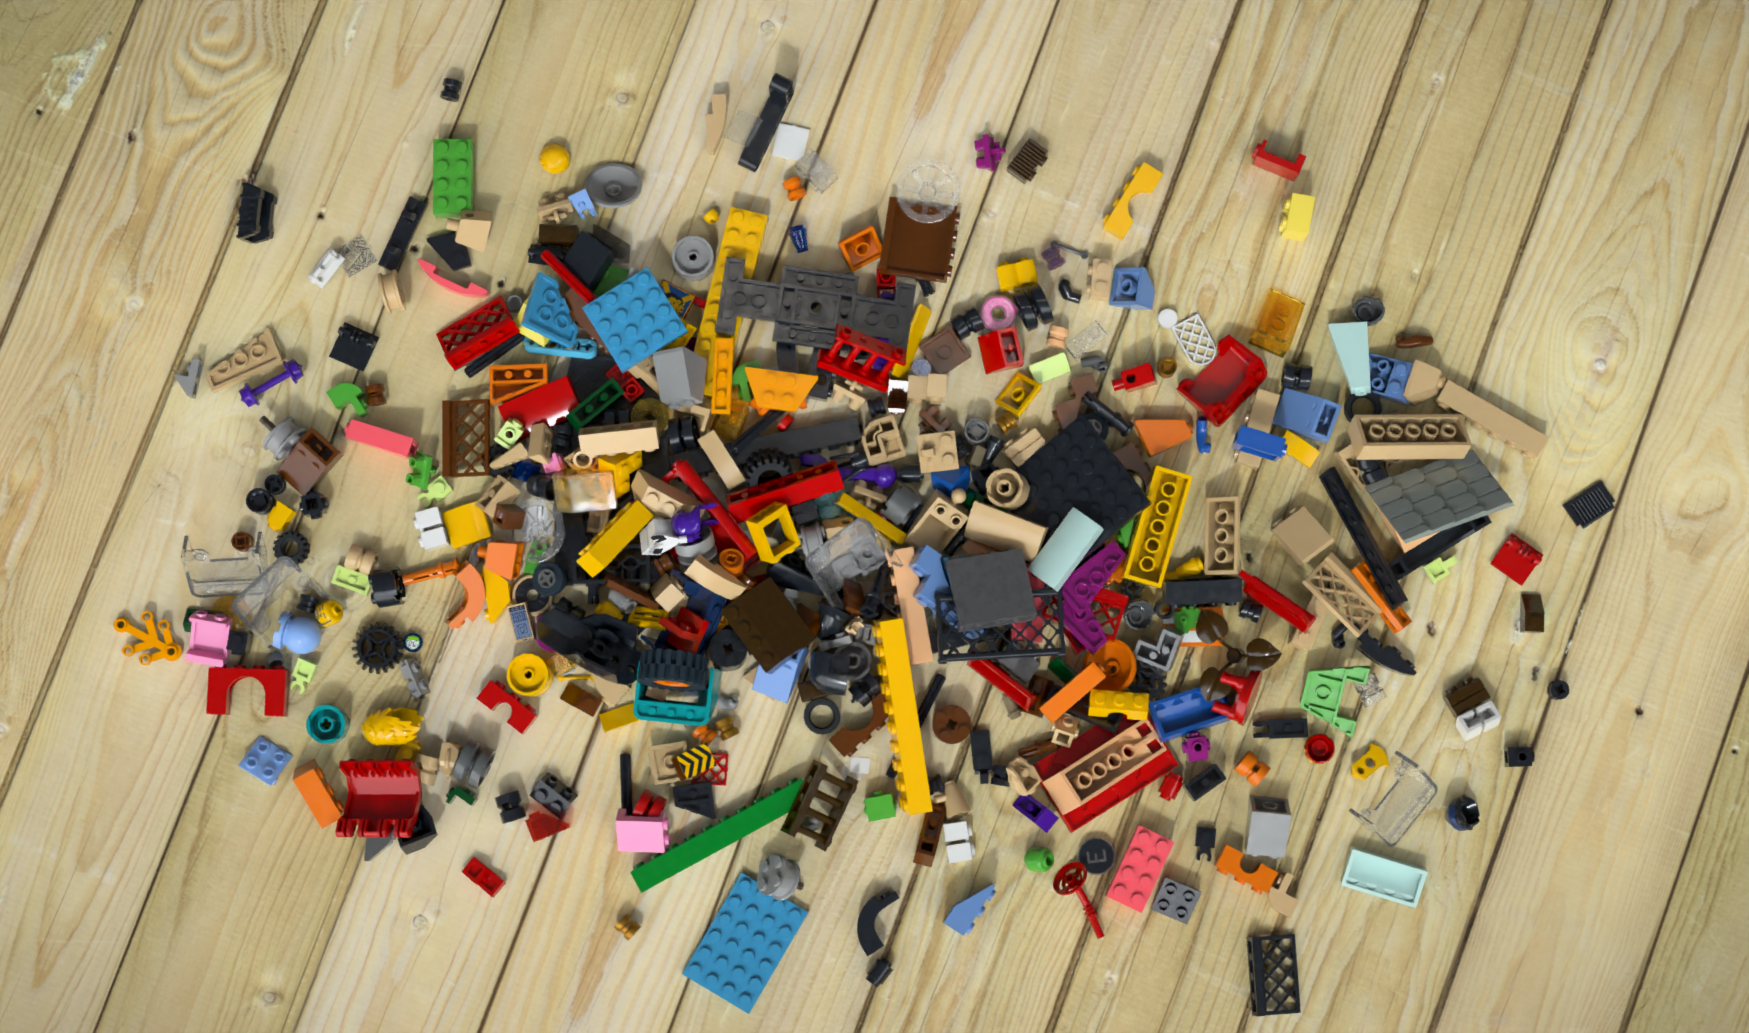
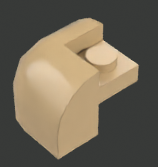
M893 414L868 423L869 425L862 435V443L870 466H878L883 463L888 464V461L906 456Z

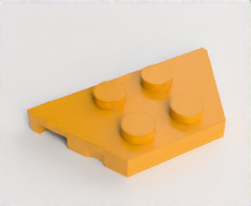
M745 367V372L758 408L796 413L801 403L806 399L810 390L818 381V376Z

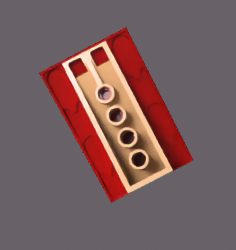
M1125 714L1116 734L1094 726L1078 736L1077 739L1072 740L1070 748L1062 746L1033 766L1042 780L1040 785L1068 830L1072 833L1179 765L1165 742L1160 743L1156 729L1148 715L1147 720L1144 721L1127 719Z

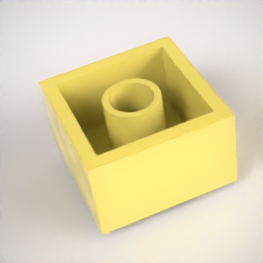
M1292 193L1286 199V202L1284 201L1282 213H1285V216H1283L1279 225L1282 238L1304 241L1309 234L1315 197Z

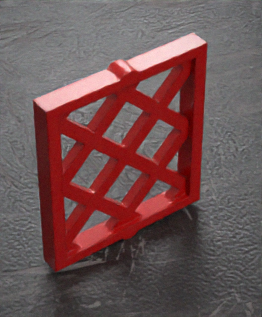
M712 753V756H722L718 760L714 758L721 770L716 774L710 768L700 773V776L696 779L693 776L691 783H703L698 781L701 777L707 782L717 778L720 783L711 782L712 785L726 786L728 754ZM723 758L726 759L724 768L719 763ZM709 770L714 775L710 780L705 777ZM722 772L725 773L723 781L718 777Z

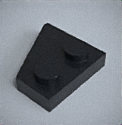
M456 231L427 238V242L453 271L472 267L467 246L455 242Z
M711 781L672 787L676 807L709 817L710 819H716Z

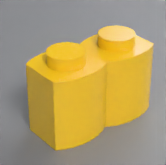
M1028 257L1018 259L1017 263L1010 264L1009 261L999 263V267L995 269L1000 292L1028 287L1038 283L1033 259L1028 260Z

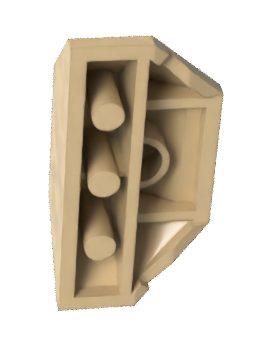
M638 469L631 484L635 501L639 500L654 515L651 520L656 517L672 519V516L677 511L685 510L686 513H690L697 505L704 504L641 469ZM700 509V519L705 509Z

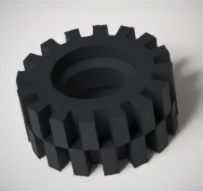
M497 443L490 446V463L495 455L504 454L508 449ZM518 462L495 470L490 467V476L497 478V475H500L503 478H508L510 474L514 473L513 471L517 468L516 464Z
M296 531L283 532L281 536L278 535L276 537L278 539L274 540V556L282 564L298 566V564L304 563V560L308 558L307 554L310 553V544L304 535ZM290 541L296 542L299 547L298 552L293 556H288L284 550L285 545Z

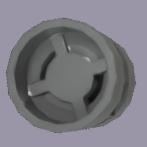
M980 418L968 421L964 428V438L970 445H982L986 442L989 435L988 424Z

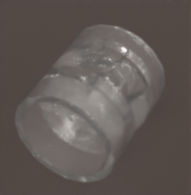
M1375 672L1368 675L1366 685L1356 682L1352 683L1357 693H1361L1360 699L1365 708L1387 697L1383 687L1378 686L1379 680Z

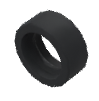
M1373 392L1367 393L1364 396L1352 394L1344 405V415L1349 422L1354 417L1352 413L1353 402L1359 398H1366L1372 402L1374 406L1373 415H1381L1382 412L1380 399Z
M827 698L812 700L804 710L805 725L816 734L824 735L831 733L840 722V712L837 705ZM818 705H826L833 712V720L827 727H817L811 721V712Z

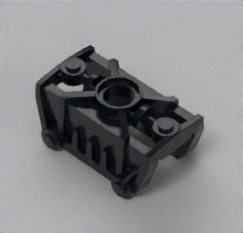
M242 183L243 192L240 194L241 206L238 211L239 221L237 226L239 228L236 238L251 244L268 241L274 235L272 221L274 205L277 204L278 198L257 186Z

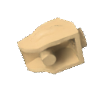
M451 740L442 742L439 757V767H441L442 773L449 780L453 778V770L462 752V747L458 745V742Z
M1021 756L1014 758L1006 767L1008 782L1012 790L1022 796L1032 794L1036 790V786L1042 781L1034 766L1026 762Z

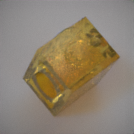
M559 653L546 661L555 678L572 673L579 667V665Z

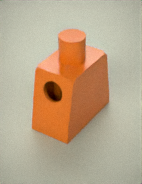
M493 540L488 543V547L480 546L477 556L486 559L485 569L513 580L520 576L525 542Z

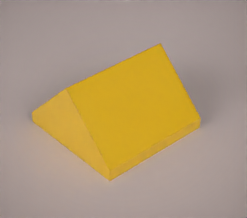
M1017 372L995 400V403L1004 410L1009 411L1018 420L1041 391L1042 385Z

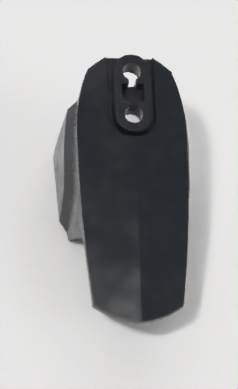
M555 608L547 611L538 619L536 623L538 640L563 657L613 683L630 685L637 680L641 653L634 647L638 635V627L636 625L607 614L594 613L583 618H576ZM611 658H614L617 663H612ZM628 667H632L633 672H630Z

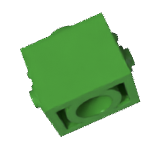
M883 790L872 792V796L865 797L864 813L868 815L869 822L896 817L895 809L897 804L893 799L894 795H892V792L883 793Z

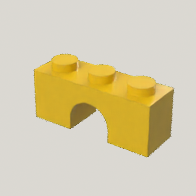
M1091 689L1088 716L1108 717L1110 713L1119 712L1126 714L1127 719L1146 721L1149 694Z

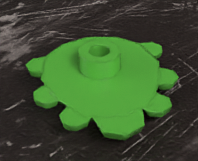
M1191 605L1189 609L1182 607V611L1179 613L1175 612V627L1179 631H1184V633L1188 634L1189 629L1196 628L1195 623L1198 621L1200 609H1194V606Z

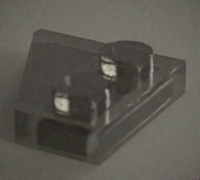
M593 224V235L618 252L613 263L629 264L631 245L602 227Z

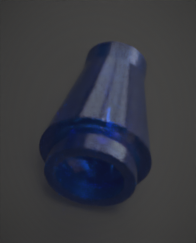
M803 224L789 228L790 233L788 235L797 253L809 251L807 232Z

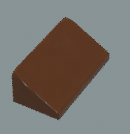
M1033 674L1028 689L1037 695V701L1028 711L1021 707L1022 712L1042 718L1044 714L1038 708L1045 703L1054 682Z

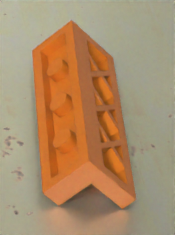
M1365 560L1350 570L1382 610L1379 615L1394 634L1400 632L1412 622L1401 606L1391 610Z

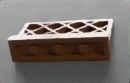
M489 399L442 401L443 477L455 479L458 477L490 476ZM479 404H484V412L479 416L474 409ZM458 405H464L468 409L462 417L458 414ZM472 413L477 420L470 426L465 419ZM463 422L469 429L461 436L458 433V427ZM481 422L484 425V431L479 435L474 428ZM471 432L477 437L472 445L465 440ZM480 441L484 444V450L481 454L474 449ZM462 442L469 447L463 455L458 452V446ZM471 451L478 456L472 464L465 459ZM480 460L485 464V472H478L474 468ZM464 461L469 467L464 473H458V465Z

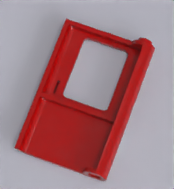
M680 458L672 465L674 469L660 480L668 483L675 477H680L699 501L704 504L709 502L717 503L718 506L705 510L709 513L711 519H716L719 522L715 525H707L713 532L718 554L720 555L725 549H737L743 554L745 562L757 552L755 545L688 460L685 459L683 461ZM672 547L667 551L680 566L678 554L675 547Z

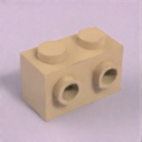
M1093 259L1092 264H1088V275H1091L1090 283L1087 282L1086 294H1089V300L1108 302L1112 260Z

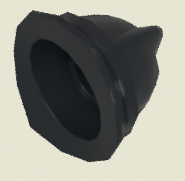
M818 601L819 625L822 635L830 637L837 634L844 627L845 623L848 622V619L852 617V614Z

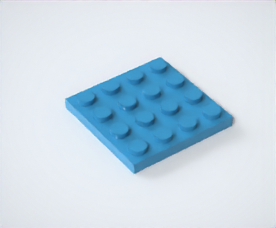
M648 267L582 307L622 373L688 333Z

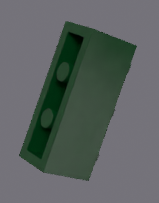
M612 377L570 411L566 418L579 431L580 428H583L625 392Z

